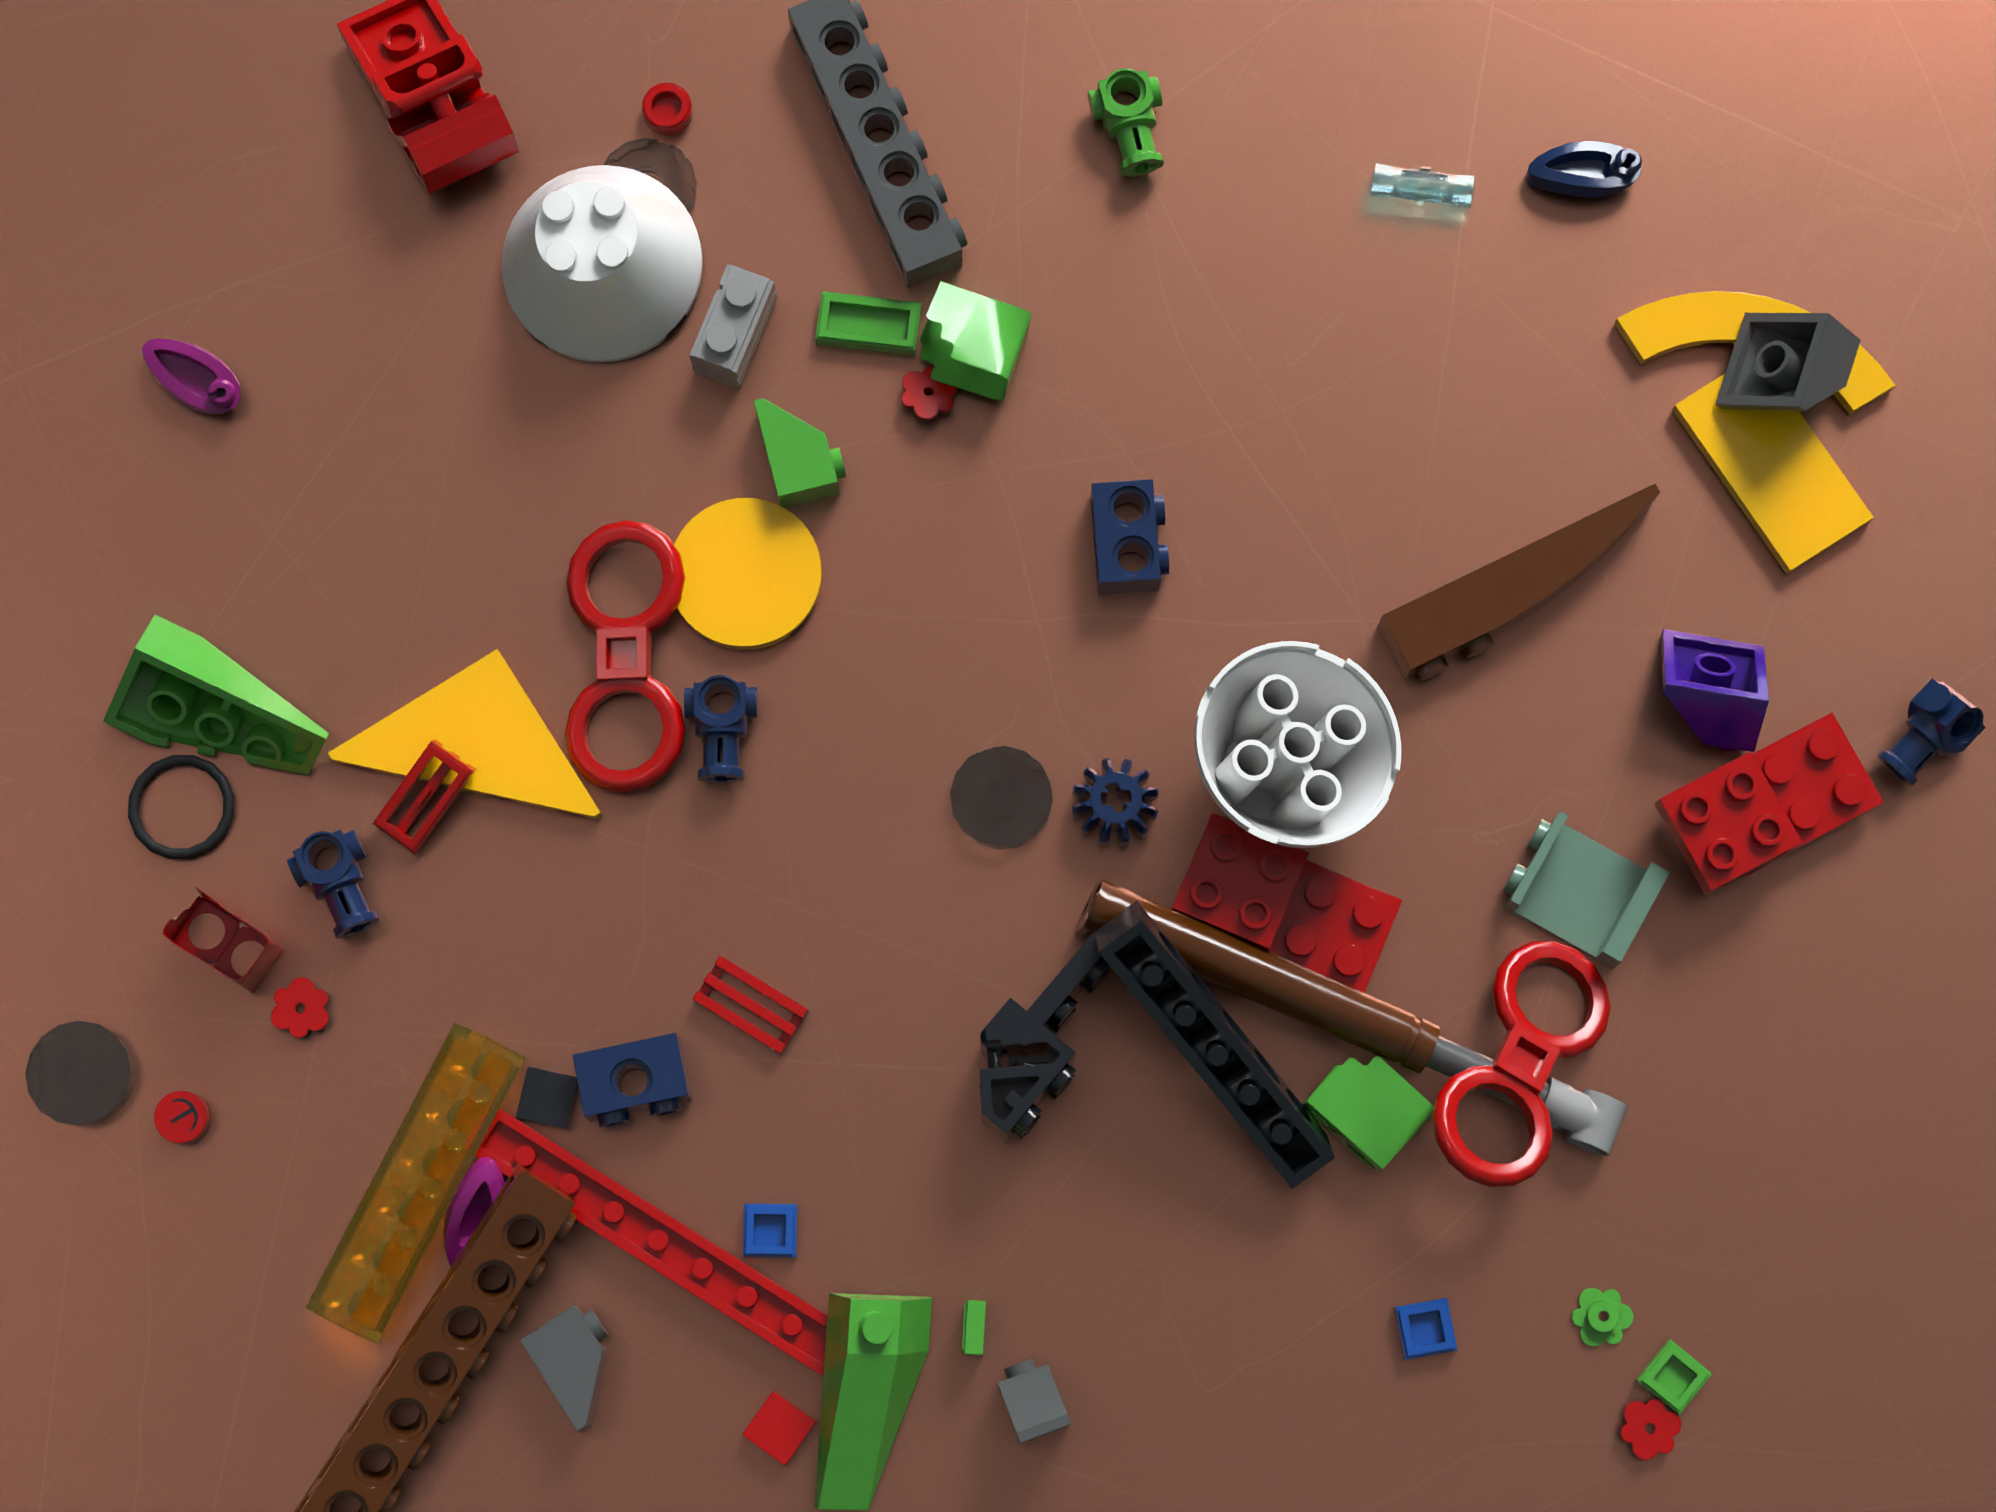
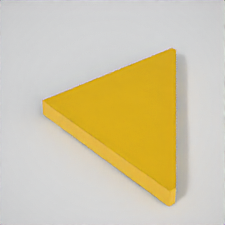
M498 649L328 752L334 763L353 765L405 778L430 741L436 739L443 744L442 747L447 751L454 752L465 764L469 763L477 769L462 791L495 796L530 806L582 815L595 820L602 816ZM434 757L419 780L429 782L442 761ZM451 769L440 785L449 787L458 773Z

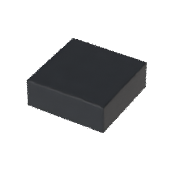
M528 1067L516 1119L569 1130L579 1089L577 1077Z

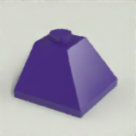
M1663 629L1661 634L1664 694L1703 744L1714 745L1725 751L1744 750L1755 752L1769 703L1764 646Z

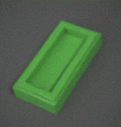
M822 291L815 337L816 344L916 356L922 303Z

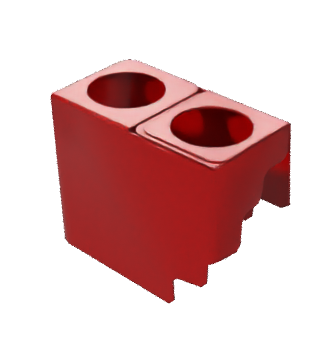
M195 887L202 898L198 896L188 909L185 908L176 919H170L165 925L162 934L174 945L251 993H254L283 951V948ZM210 913L218 916L225 927L223 940L212 949H200L194 946L189 938V926L193 919L201 914ZM240 922L246 925L247 927H241L239 929ZM245 941L258 942L264 947L263 951L244 976L239 975L231 964V956L234 949Z

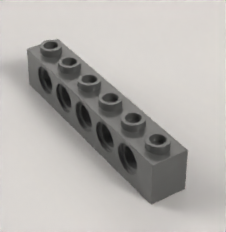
M808 0L789 8L790 29L907 288L962 266V247L968 245L964 231L956 217L949 220L942 206V203L948 201L944 187L937 174L929 176L922 162L923 159L928 158L924 143L917 130L909 132L902 118V116L908 114L906 104L898 87L895 86L889 89L882 74L888 71L887 63L878 43L869 45L863 30L868 28V22L859 1ZM836 42H846L853 47L850 52L844 55H835L828 50ZM856 85H865L873 90L869 96L862 99L853 98L847 93ZM876 128L887 129L893 134L884 142H874L867 137L868 133ZM898 171L906 172L912 177V180L904 186L891 185L886 179L889 175ZM916 215H924L933 222L927 229L921 231L913 230L906 224L911 217Z

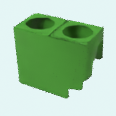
M941 281L926 314L928 320L920 337V342L923 346L920 354L921 359L934 365L930 375L932 380L994 400H1002L1005 397L1028 336L1031 312Z
M1380 1056L1373 1057L1368 1065H1362L1355 1058H1349L1343 1065H1335L1303 1103V1106L1316 1121L1335 1138H1338L1346 1148L1375 1173L1381 1171L1432 1116L1434 1106Z

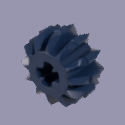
M1109 758L1103 759L1101 763L1103 776H1100L1094 769L1087 767L1083 771V776L1090 786L1083 784L1074 785L1072 794L1078 799L1084 800V802L1074 805L1072 807V814L1074 817L1090 816L1081 826V831L1084 835L1092 833L1097 827H1100L1102 830L1099 835V844L1107 845L1110 832H1117L1118 842L1121 846H1126L1129 844L1128 828L1136 835L1144 837L1148 829L1140 818L1146 820H1155L1157 818L1158 810L1146 803L1158 798V789L1154 787L1140 789L1147 782L1150 774L1144 769L1139 771L1133 778L1129 776L1132 766L1131 760L1124 759L1120 772H1114L1111 760ZM1116 792L1119 799H1128L1129 803L1124 802L1122 812L1114 813L1111 805L1103 806L1102 802H1107L1108 793Z

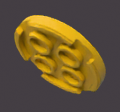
M734 498L718 502L694 516L680 532L674 543L681 554L685 573L682 599L677 610L691 628L704 638L712 641L715 645L733 650H756L775 645L790 637L789 635L805 621L813 607L816 606L822 584V567L817 545L802 521L778 504L758 498Z

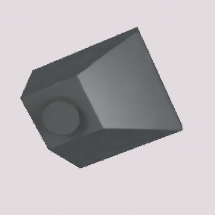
M1745 312L1716 405L1721 409L1806 411L1846 387L1861 340L1829 313Z

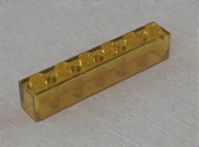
M453 1024L305 1308L375 1344L379 1342L525 1060L524 1056L485 1035L459 1024Z

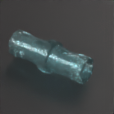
M1375 163L1370 195L1414 200V205L1425 206L1426 202L1470 208L1475 176L1430 171L1431 167L1420 165L1418 170Z

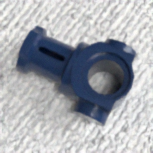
M716 675L709 677L702 683H694V688H685V719H695V736L703 739V768L698 770V779L711 783H732L744 780V770L739 768V739L747 736L749 718H758L757 687H747L746 682H736L729 676ZM725 692L734 696L735 703L726 713H714L707 708L708 701L716 693ZM723 744L722 762H720V745Z
M1932 678L1909 704L1908 720L1906 721L1909 730L1889 751L1882 750L1878 758L1896 776L1908 785L1913 786L1918 781L1916 774L1936 753L1945 756L1948 752H1962L1986 728L1983 725V712L1943 681L1937 682Z
M341 830L334 833L324 831L313 833L305 839L300 848L292 851L294 857L287 859V863L297 885L301 888L310 884L316 900L326 901L336 924L333 933L337 939L353 936L372 927L379 921L377 913L369 910L359 887V884L364 881L359 861L367 858V855L355 830L345 834ZM327 847L338 848L339 858L335 866L324 871L317 870L315 866L317 854ZM344 897L346 898V901L350 907L351 913H349V910L345 904Z

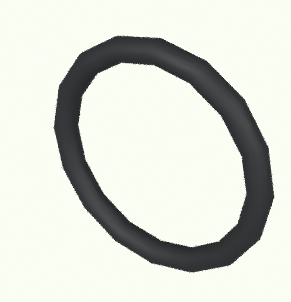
M171 755L152 763L137 777L129 795L128 819L135 837L149 851L168 859H190L210 851L226 835L234 816V795L227 777L212 762L195 755ZM174 765H191L206 771L218 783L224 798L223 816L217 829L204 842L190 848H169L155 842L146 833L139 818V799L146 783L158 772Z

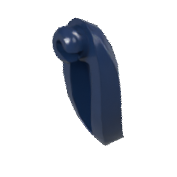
M1597 141L1570 142L1552 148L1534 159L1529 164L1526 180L1528 184L1536 188L1559 194L1585 198L1605 197L1630 187L1641 174L1642 160L1639 153L1631 148H1623L1618 145Z

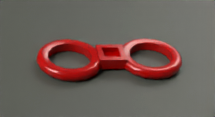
M628 520L603 525L583 539L570 559L566 579L570 606L583 625L596 632L597 679L581 691L569 710L565 730L569 757L581 775L601 789L624 793L649 787L666 775L681 753L685 733L681 706L667 686L651 677L652 632L669 621L682 599L685 573L681 554L668 535L648 523ZM625 542L644 544L654 551L661 562L663 581L659 595L652 606L637 616L621 619L603 614L598 610L590 596L588 582L592 566L599 555L613 545ZM627 692L644 695L653 702L661 716L663 730L660 745L653 756L637 768L625 771L606 768L597 761L590 750L587 733L591 717L598 706L611 696Z
M1531 941L1512 950L1497 968L1492 992L1496 1014L1507 1032L1491 1066H1472L1451 1076L1436 1097L1432 1122L1435 1141L1444 1157L1465 1178L1488 1187L1515 1186L1533 1177L1549 1156L1553 1132L1549 1111L1539 1093L1542 1091L1557 1058H1573L1593 1048L1607 1029L1611 1006L1606 983L1595 965L1578 950L1556 941ZM1533 964H1551L1564 969L1577 980L1585 994L1587 1004L1585 1022L1579 1031L1571 1035H1552L1539 1030L1526 1019L1518 1005L1516 994L1519 975L1525 968ZM1475 1089H1492L1505 1094L1519 1106L1527 1120L1529 1132L1526 1151L1520 1159L1512 1163L1494 1164L1480 1159L1466 1147L1458 1133L1456 1122L1459 1101L1466 1093Z

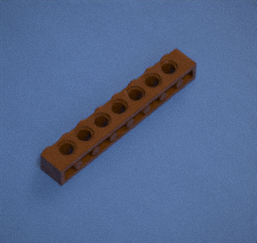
M519 1164L516 1165L294 1512H332L330 1509L332 1502L342 1495H351L360 1501L361 1506L358 1512L390 1511L401 1491V1488L396 1486L399 1478L407 1467L414 1471L421 1463L430 1447V1442L425 1440L433 1425L436 1421L443 1425L449 1419L460 1399L459 1396L454 1394L465 1376L473 1379L488 1357L489 1351L483 1347L494 1330L503 1333L518 1309V1305L513 1303L515 1297L524 1284L531 1288L536 1283L547 1264V1260L542 1255L553 1239L561 1242L572 1227L576 1215L571 1210L575 1203L569 1195ZM519 1219L530 1220L536 1225L535 1236L530 1242L523 1245L514 1244L507 1239L508 1228ZM489 1265H499L507 1271L505 1283L495 1290L484 1289L477 1282L479 1273ZM459 1311H470L478 1317L476 1328L467 1335L454 1334L448 1328L450 1318ZM436 1356L445 1359L449 1363V1368L441 1379L429 1381L419 1374L420 1365L427 1358ZM407 1402L418 1407L420 1410L419 1416L411 1425L398 1426L389 1418L391 1410L400 1403ZM371 1449H382L389 1454L390 1461L383 1470L370 1472L365 1470L359 1463L363 1454Z

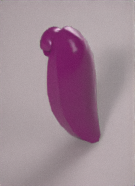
M157 338L144 343L142 353L152 376L176 401L206 414L219 415L236 407L240 400V383L233 371L213 353L195 344L179 340Z
M489 1157L480 1158L469 1168L451 1197L445 1215L443 1230L444 1247L450 1266L453 1265L505 1184L501 1169L496 1161ZM485 1267L484 1269H482V1271L479 1273V1275H480L483 1271H485V1270L487 1269V1267Z

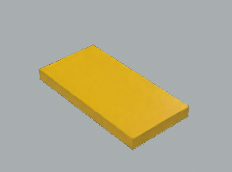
M1723 374L1677 403L1672 411L1788 575L1868 524L1874 517L1799 411L1721 409L1718 407L1716 401L1725 376Z

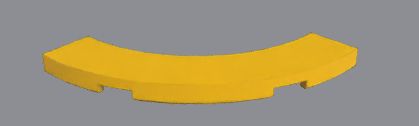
M1710 291L1668 297L1646 304L1618 317L1614 325L1642 365L1658 356L1679 349L1702 346L1703 343L1719 342L1733 343L1735 345L1745 312H1811L1793 304L1766 296L1743 292ZM1859 344L1846 387L1833 395L1848 414L1851 415L1892 391L1896 385L1881 365Z

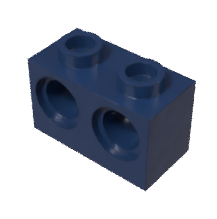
M1153 479L1092 483L1090 501L1098 595L1159 591L1161 575H1169L1167 544H1158L1157 526L1165 525L1164 496L1154 495ZM1122 503H1133L1140 508L1142 516L1136 521L1126 522L1119 519L1114 510ZM1126 552H1136L1143 556L1146 566L1139 571L1131 572L1125 570L1119 564L1118 559Z

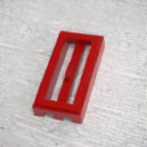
M436 739L430 741L372 823L413 854L420 850L477 770L469 763L465 764L461 761L460 757L454 752H449L443 748V744ZM434 757L442 761L441 765L396 827L389 822ZM453 769L458 775L414 837L411 838L406 832L450 770Z
M719 955L714 963L715 966L707 974L703 985L699 991L697 990L692 1000L774 1052L782 1055L808 1014V1009ZM723 973L729 974L793 1014V1017L788 1022L720 980ZM713 989L783 1031L779 1039L777 1040L709 998Z

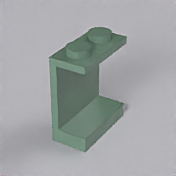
M1559 811L1551 823L1542 819L1527 844L1528 847L1535 850L1526 868L1517 863L1503 887V891L1510 894L1504 909L1613 969L1623 960L1670 872L1653 862L1644 869L1565 825L1569 816Z

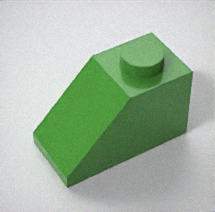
M764 398L755 400L756 414L779 505L789 508L840 495L837 479L846 477L839 447L829 449L826 434Z

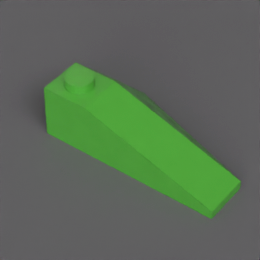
M157 615L153 616L136 645L103 722L149 744L168 747L170 742L196 746L198 754L215 756L217 751L241 755L249 764L309 775L329 734L206 639Z
M829 1293L814 1508L820 1510L869 1509L929 1351L932 1297Z

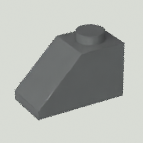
M573 1305L521 1339L520 1342L575 1429L583 1432L592 1426L608 1353L601 1341L609 1335L592 1309L584 1314L580 1307Z
M1033 1358L1004 1369L1007 1379L998 1382L997 1385L1019 1445L1071 1425L1048 1364L1037 1368Z

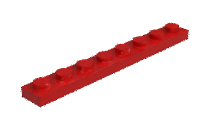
M494 1106L468 1146V1152L479 1159L489 1157L495 1160L501 1172L508 1177L516 1165L519 1164L566 1193L575 1203L571 1210L576 1215L575 1220L823 1376L828 1317L826 1314L510 1114Z

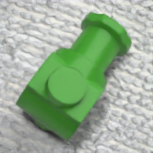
M1130 68L1116 70L1106 79L1098 81L1097 89L1088 91L1089 107L1093 120L1102 119L1103 127L1107 129L1109 136L1118 140L1123 160L1119 164L1121 175L1130 177L1142 176L1161 168L1164 164L1163 156L1161 153L1156 152L1151 129L1157 124L1153 108L1162 106V95L1157 77L1149 78L1147 70L1138 72ZM1119 92H1129L1137 98V101L1131 105H1121L1113 100V96Z

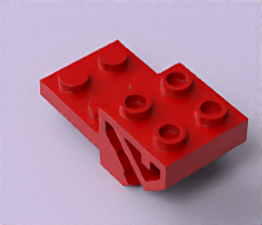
M387 0L337 23L341 38L381 103L389 129L428 194L519 153L514 133L496 94L484 93L480 86L479 79L483 76V69L478 58L463 34L459 35L438 0Z
M1830 713L1753 754L1750 751L1665 795L1654 805L1704 894L1708 895L1728 886L1743 876L1751 875L1782 859L1796 849L1883 804L1884 801L1834 714Z
M1212 812L1172 909L1365 993L1402 900L1308 861L1309 852L1260 839L1244 830L1234 821Z

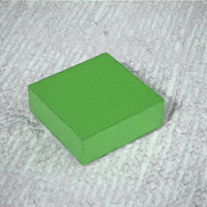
M967 1300V1303L964 1304L962 1353H964V1356L983 1357L986 1301Z
M1669 1339L1635 1381L1656 1399H1660L1670 1411L1680 1415L1712 1373Z

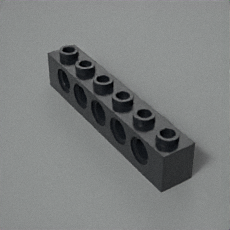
M1135 901L1095 931L1100 955L1292 1189L1335 1158L1325 1131L1138 901Z

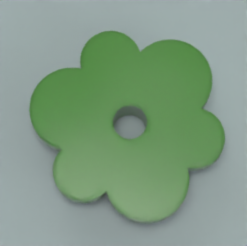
M1587 1288L1580 1293L1578 1298L1580 1308L1572 1312L1571 1320L1574 1325L1581 1327L1580 1338L1586 1345L1595 1347L1601 1345L1604 1341L1608 1344H1617L1623 1337L1622 1330L1632 1324L1633 1312L1629 1306L1620 1303L1621 1296L1616 1290L1609 1289L1602 1293L1596 1288ZM1600 1312H1604L1607 1316L1604 1322L1599 1319Z

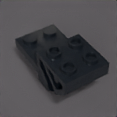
M1095 932L1027 1011L1010 997L980 1034L981 1053L987 1057L988 1069H980L982 1124L1005 1143L1013 1135L1022 1140L1041 1118L1040 1113L1042 1110L1038 1108V1105L1043 1099L1049 1095L1056 1100L1075 1077L1076 1069L1072 1065L1076 1052L1053 1034L1049 1028L1058 1033L1077 1010L1075 1007L1078 1002L1074 1000L1083 988L1091 994L1110 971L1109 964L1098 952ZM1010 1057L1009 1065L1011 1067H1002L1000 1059Z

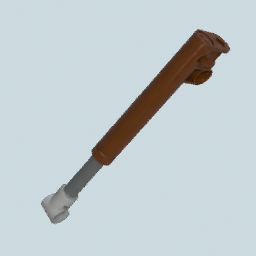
M1104 879L1099 881L1090 893L1075 932L1084 935L1089 930L1095 932L1135 901H1138L1196 974L1205 981L1395 1063L1398 1061L1401 1066L1419 1074L1425 1067H1428L1451 1077L1472 1066H1491L1494 1060L1439 1036L1440 1026L1423 1018L1416 1019L1414 1014ZM1549 1077L1539 1095L1549 1111L1552 1129H1558L1567 1133L1565 1139L1580 1148L1599 1155L1609 1156L1628 1106L1606 1094L1589 1089H1584L1582 1093L1573 1089L1568 1084ZM1478 1089L1519 1107L1503 1093L1492 1089Z

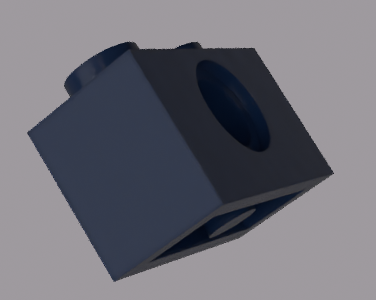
M676 1033L572 1055L584 1117L589 1122L598 1120L600 1128L630 1122L629 1113L650 1109L652 1117L676 1113L682 1110L680 1102L692 1100L681 1042ZM632 1069L644 1071L647 1075V1085L644 1091L636 1096L624 1095L620 1090L622 1076Z

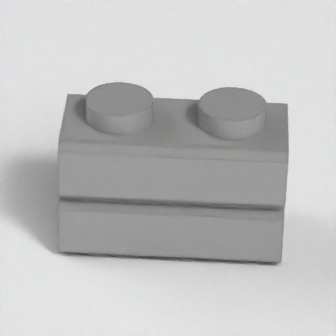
M727 264L719 283L720 290L715 292L689 357L692 362L693 371L732 387L740 388L777 300L774 281Z

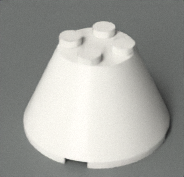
M619 166L583 167L566 172L545 183L518 210L507 232L502 253L504 288L510 305L522 325L534 337L547 345L549 349L566 357L586 362L622 361L636 357L658 346L667 339L666 335L677 326L684 315H688L697 297L702 277L703 257L701 243L693 220L685 206L676 195L659 181L639 171Z
M1281 641L1255 647L1233 659L1221 670L1207 688L1200 702L1194 726V749L1198 769L1207 790L1222 811L1237 825L1260 839L1274 844L1296 848H1315L1337 843L1354 835L1370 823L1384 808L1389 800L1388 797L1393 788L1396 773L1400 771L1401 738L1395 714L1387 697L1365 670L1349 658L1344 661L1331 653L1318 649L1319 645L1299 641Z

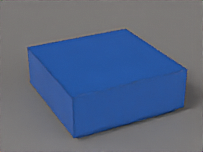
M744 1204L743 1257L797 1258L798 1205Z
M1447 1298L1393 1308L1403 1360L1457 1351Z

